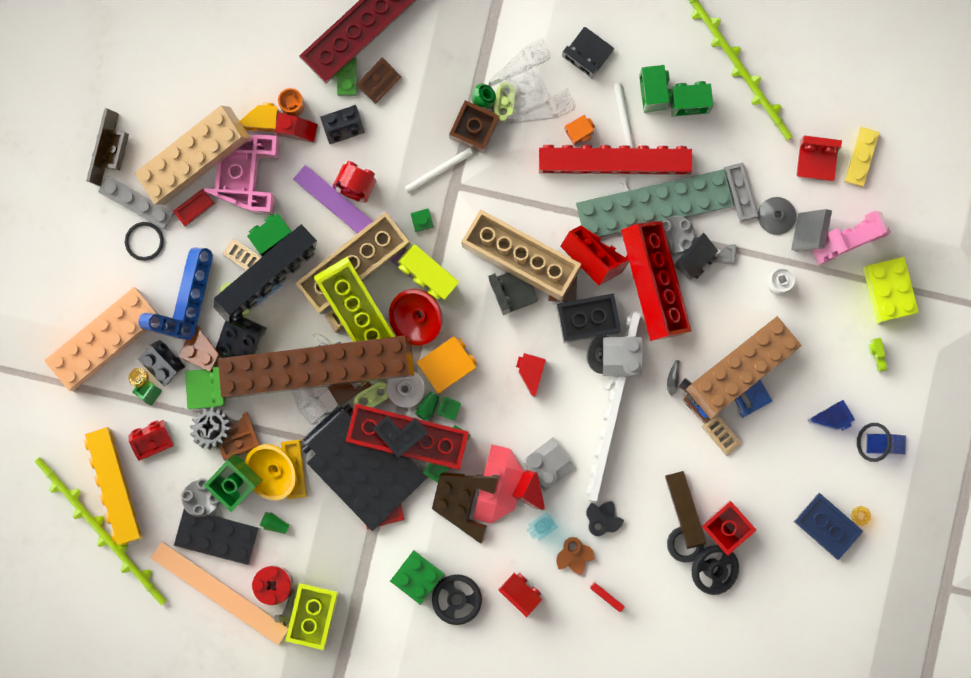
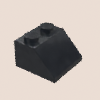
M703 233L677 260L674 266L690 281L693 278L698 279L704 272L702 268L706 264L710 266L717 259L715 254L718 250L707 235Z

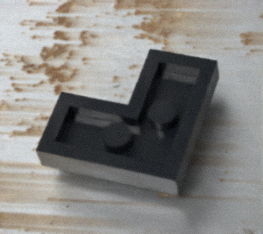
M388 415L372 428L397 458L428 433L416 418L400 430Z

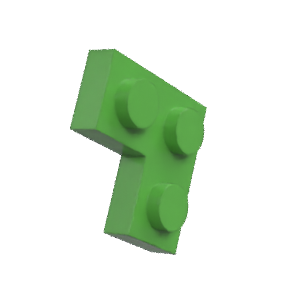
M355 57L334 76L337 77L338 96H357V86L355 85L357 83V58Z

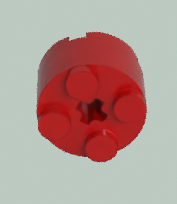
M347 161L346 164L341 166L332 186L335 190L337 187L341 189L340 194L357 202L360 199H364L363 203H366L377 180L374 178L375 173L369 169L362 170L354 162Z
M280 566L262 568L256 573L252 581V590L255 597L266 605H277L289 598L293 589V580L290 573ZM269 581H271V582L276 581V583H277V584L275 585V587L277 588L276 590H275L274 588H273V589H269V586H270Z

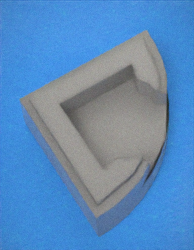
M736 244L723 248L717 255L715 263L735 264Z

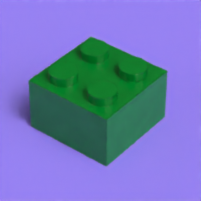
M665 65L642 67L639 81L643 112L666 110L670 100H672L671 89L667 87L668 81H670L669 71L665 70Z
M706 81L695 82V85L678 83L672 87V100H670L671 117L709 114L713 108L711 83L706 84Z
M271 214L264 220L265 223L260 227L256 225L249 230L250 234L247 235L262 257L291 233V230L279 214Z
M233 454L203 486L232 512L259 485L262 479L236 454Z
M413 550L390 582L421 605L445 573Z

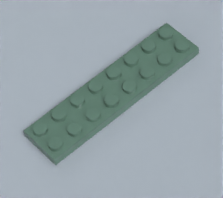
M725 169L577 202L576 206L581 225L595 235L602 237L620 233L622 229L638 223L663 221L670 216L686 218L733 207Z

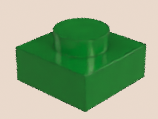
M429 208L410 213L415 233L434 228Z
M443 396L436 414L454 421L461 403Z

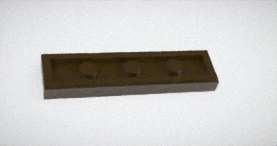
M684 471L665 475L687 549L705 545V536Z

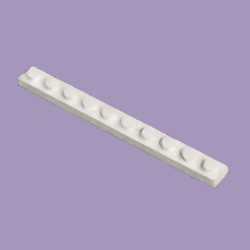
M633 312L632 316L627 317L625 327L629 329L627 335H623V337L636 336L641 314ZM613 376L612 383H615L614 391L610 390L608 402H611L609 410L606 409L603 419L607 422L605 428H601L599 439H602L601 447L597 446L595 458H598L597 465L592 466L590 476L593 477L592 485L588 484L586 491L590 501L597 502L626 376Z

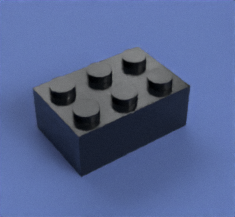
M614 293L560 303L556 306L563 344L621 332Z

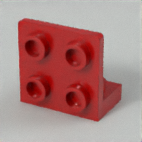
M804 135L800 140L796 176L834 181L837 155L842 146V140Z

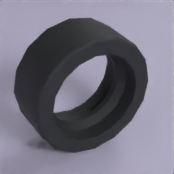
M678 527L669 534L667 549L675 560L683 563L692 562L699 555L698 553L704 549V545L696 547V550L690 555L683 556L679 554L674 547L676 537L682 533L681 528Z

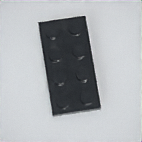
M183 509L174 546L249 565L259 527L213 515L196 517Z

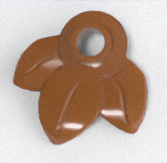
M569 537L565 540L563 549L557 554V567L559 570H562L569 566L573 572L581 575L585 569L586 561L595 559L594 552L589 546L583 545L578 538ZM571 543L576 544L575 550H570L569 545Z

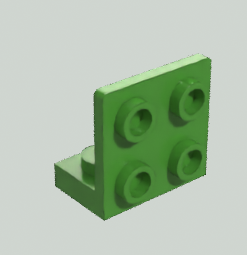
M213 367V372L206 369L185 372L188 409L226 406V398L221 397L219 367Z

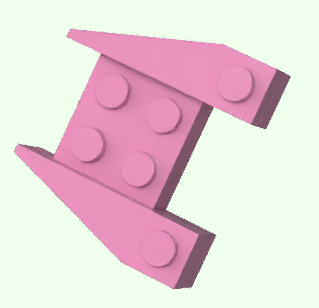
M270 135L251 136L247 142L217 164L215 189L204 188V191L213 197L254 214H274L276 196L269 192H256L259 158L279 159L281 140L277 136Z
M874 211L865 215L866 219L854 227L853 231L851 228L840 232L836 228L829 232L825 248L812 250L818 266L835 259L841 254L889 235L891 231L883 213Z

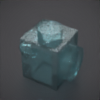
M546 511L528 524L530 528L527 531L533 539L537 537L538 540H541L557 529L558 526Z

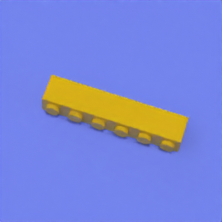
M105 427L85 434L84 445L87 451L90 450L91 458H89L92 469H95L97 474L95 482L102 491L100 499L103 506L106 505L108 513H105L108 524L112 525L111 537L113 542H117V545L122 546L143 539L111 429Z

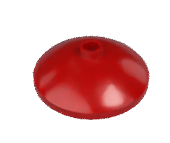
M408 289L402 291L392 300L389 308V321L394 333L397 336L411 337L412 345L428 344L441 331L443 324L441 308L435 298L423 290Z

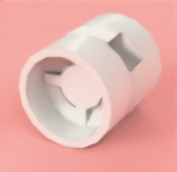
M786 267L775 269L767 278L768 289L778 295L786 293L795 284L794 273Z

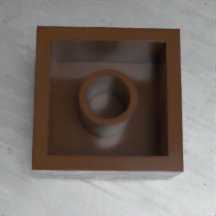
M465 100L449 133V139L484 154L498 125L500 115Z

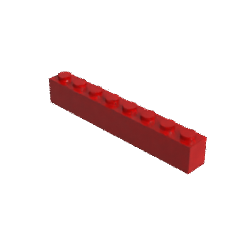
M543 145V148H539V173L690 175L692 173V149H687V146H676V149H668V146L663 145L657 146V149L649 148L647 145H641L638 148H630L629 145H621L619 148H611L610 145H601L600 148H592V145H581V148H573V145H562V148H554V145Z

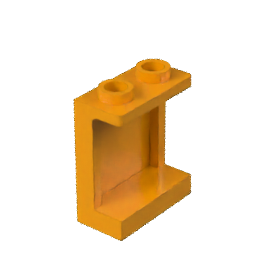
M453 336L416 362L438 395L476 369L475 364L477 361L472 354L467 355L464 350L466 345L461 338L456 339Z

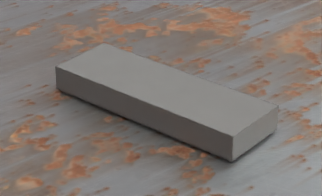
M743 162L724 167L739 222L758 218L759 215Z

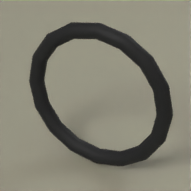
M140 222L129 228L125 235L124 243L130 256L137 260L147 261L159 255L163 248L164 238L156 225L149 222ZM150 226L159 234V247L151 256H138L129 247V236L137 227Z
M869 423L859 431L857 449L863 459L869 462H878L889 454L892 447V437L884 425ZM872 426L883 429L888 438L886 451L878 458L866 456L861 448L862 434Z

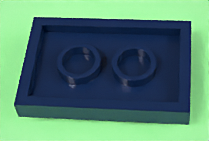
M818 493L793 521L836 560H839L863 532L860 527L821 493Z

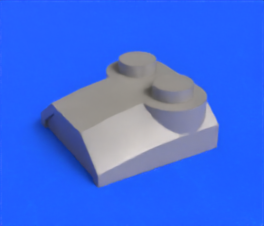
M603 337V376H642V337Z
M553 437L522 460L530 471L538 473L540 485L545 491L576 468Z

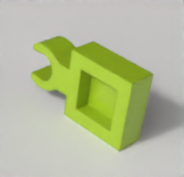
M882 339L870 340L869 352L876 360L877 371L887 370Z

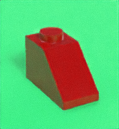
M279 113L275 133L277 136L314 143L318 124L298 116Z
M524 353L523 357H518L516 367L519 368L518 373L531 396L536 397L546 359Z

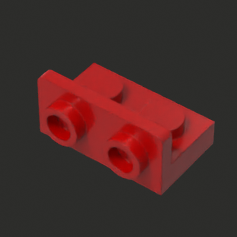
M164 420L153 421L143 429L137 428L128 435L129 444L138 461L174 446Z

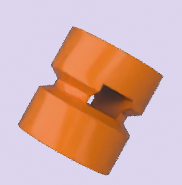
M287 88L279 94L278 104L284 114L299 116L303 113L305 102L298 90Z

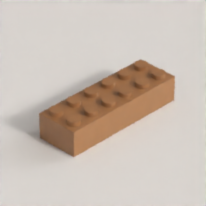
M777 316L694 381L686 390L711 419L802 345Z

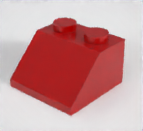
M730 500L702 525V528L727 556L756 531V528Z
M513 572L498 588V591L527 618L542 601V598L539 597L542 593L534 586L530 588L526 584L528 580L520 572L517 575Z

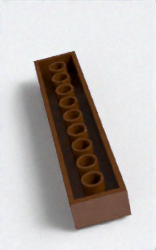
M408 336L218 359L221 397L223 398L415 376L411 337Z

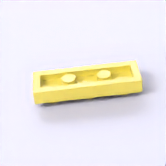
M864 127L860 128L844 182L860 187L864 186L880 132Z

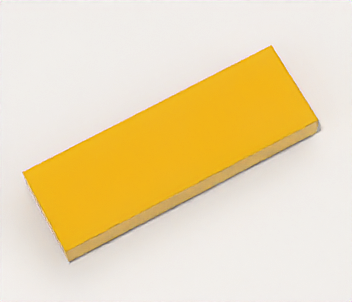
M301 440L281 442V448L291 456L297 469L296 486L287 498L307 497Z

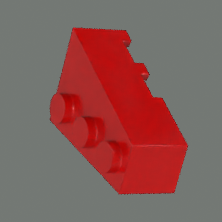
M580 225L568 232L560 247L573 260L581 263V268L599 286L623 273L629 263L628 255L626 257L615 251L616 248L611 245L609 247L600 241L601 238Z

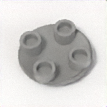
M682 216L667 217L662 222L670 252L673 254L685 252L695 239L693 225Z
M204 478L188 484L181 494L184 509L196 517H205L212 514L220 503L203 486L207 482Z

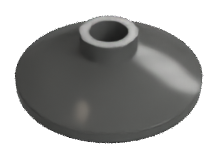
M782 197L767 199L762 203L758 211L760 226L770 234H784L793 227L796 221L794 206ZM777 211L780 212V213H781V217H780V218H776V217H775V212H777Z
M598 336L588 346L586 353L587 363L595 373L603 374V337L609 336Z

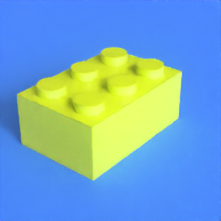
M415 244L410 245L397 261L400 265L398 269L405 275L411 274L414 277L413 281L419 287L425 286L428 289L427 293L433 296L435 300H445L459 283L458 280Z
M905 257L867 265L863 268L877 323L919 313Z
M299 583L285 641L324 650L339 591Z

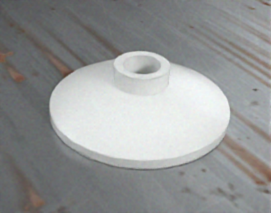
M415 371V376L388 380L386 386L387 395L395 405L408 408L418 404L423 398L425 385L421 376ZM402 386H406L408 388V391L406 393L402 392Z

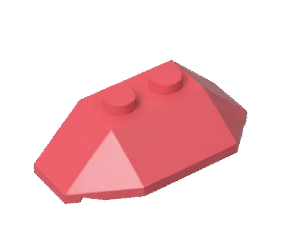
M491 445L484 476L499 475L500 478L494 494L480 489L473 519L492 524L515 510L517 498L512 496L524 471L511 449Z

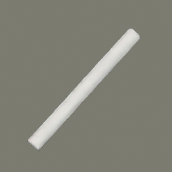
M621 83L615 84L614 89L625 142L630 148H634Z
M470 148L466 149L407 185L405 189L408 193L414 191L473 155Z

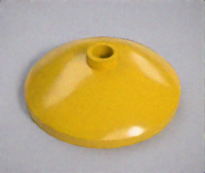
M262 444L249 452L245 463L262 479L253 490L256 494L268 500H280L294 490L297 483V469L293 459L285 450L273 444Z

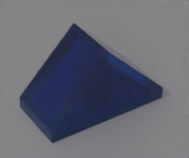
M867 434L866 453L883 454L888 446L887 435ZM890 434L892 437V447L889 454L905 455L906 435Z

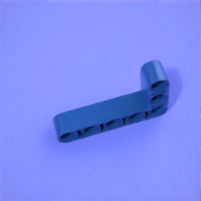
M193 247L189 250L173 318L153 313H142L138 319L141 329L184 340H189L194 336L213 259L210 249Z

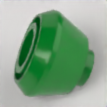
M481 83L474 88L471 99L473 104L479 107L490 108L495 104L496 94L491 86Z

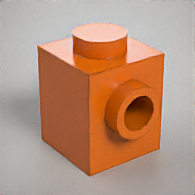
M583 115L565 125L564 130L572 144L576 145L579 142L585 143L592 139L591 135L594 133L593 128H595V125L590 118L587 119Z

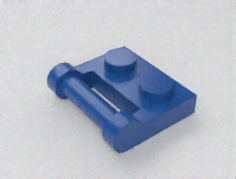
M761 380L745 391L752 405L751 407L747 408L741 395L735 399L742 418L772 402Z

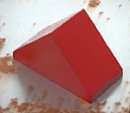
M529 470L524 471L512 496L532 508L544 510L545 505L538 473Z

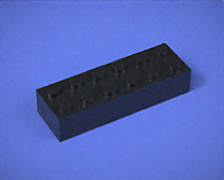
M301 224L215 296L213 308L228 324L232 321L236 323L243 317L242 313L245 310H251L257 305V300L261 296L263 298L267 297L272 292V287L276 284L278 286L287 279L286 275L290 272L292 274L301 267L300 264L304 260L309 261L315 255L317 240Z

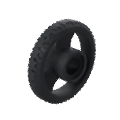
M718 545L704 548L698 553L699 555L696 556L692 564L691 574L693 582L699 590L706 594L719 595L725 593L734 585L738 578V559L733 552L727 556ZM712 553H723L719 561L714 558L705 561V558ZM731 564V573L728 579L724 583H722V581L725 580L728 576L727 565ZM703 571L707 577L712 579L711 587H707L702 583L699 575L700 572Z
M454 574L443 578L435 586L432 594V606L436 615L442 621L451 625H462L470 622L477 616L482 605V594L478 585L471 578L464 575ZM454 582H464L474 592L471 595H465L463 591L455 589ZM441 589L449 593L447 597L449 606L443 611L438 601ZM459 594L462 597L463 601L460 605L452 603L451 598L453 595ZM465 604H471L474 607L467 616L455 618V611L462 609Z

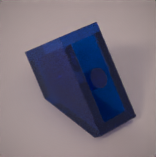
M841 400L809 418L807 421L810 424L844 431L852 426L850 422L855 419L844 400Z

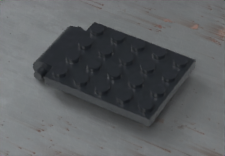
M349 404L344 408L338 405L302 439L306 444L301 450L305 454L311 449L316 453L307 464L373 531L428 477L410 458L403 456L397 458L395 454L346 443L352 418L349 413L353 408Z

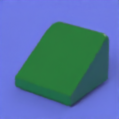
M143 377L132 393L151 406L162 390Z

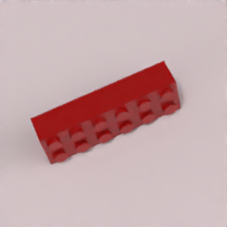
M663 222L638 223L622 229L621 233L650 341L676 337L692 332Z
M355 403L345 442L394 454L372 428L387 415L400 430L414 418ZM417 419L428 433L401 456L460 470L469 432Z

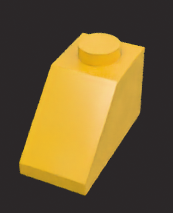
M265 102L263 105H257L240 122L245 130L275 132L279 109L274 103Z

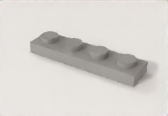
M108 175L98 191L100 194L164 230L174 215L172 211L161 205L154 204L149 198Z

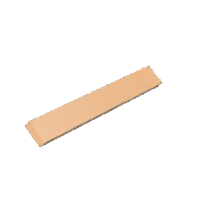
M161 542L152 555L151 559L277 645L280 644L288 632L287 626L281 622L276 623L271 615L164 542Z

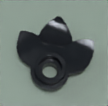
M613 501L606 502L600 507L594 503H590L586 516L590 521L588 528L592 535L602 536L606 532H615L623 525L624 519L614 516L615 506ZM596 523L601 524L602 527L600 530H596L594 528V525Z

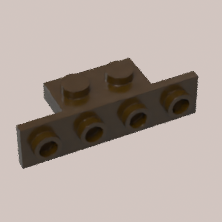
M108 108L104 109L86 182L100 187L105 168L120 171L129 134L126 132L115 131L119 113Z

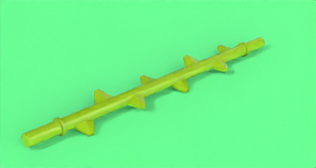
M689 0V3L694 7L691 15L692 19L702 18L714 36L711 46H721L734 64L731 75L733 77L742 76L755 94L751 101L752 105L762 104L775 123L774 125L778 127L787 141L791 139L793 135L783 123V119L778 115L782 106L780 104H770L758 87L762 79L761 76H751L738 58L741 51L740 46L730 47L718 29L721 22L720 17L710 18L698 0Z
M41 457L37 458L34 462L44 472L46 478H49L52 482L49 491L51 493L60 491L75 508L72 517L74 519L84 518L99 535L97 546L108 545L123 562L120 572H132L147 589L146 591L162 606L167 600L156 589L155 584L149 581L152 571L150 569L141 571L126 555L128 544L117 545L103 529L104 517H93L78 500L81 491L79 489L69 490L55 474V471H52Z

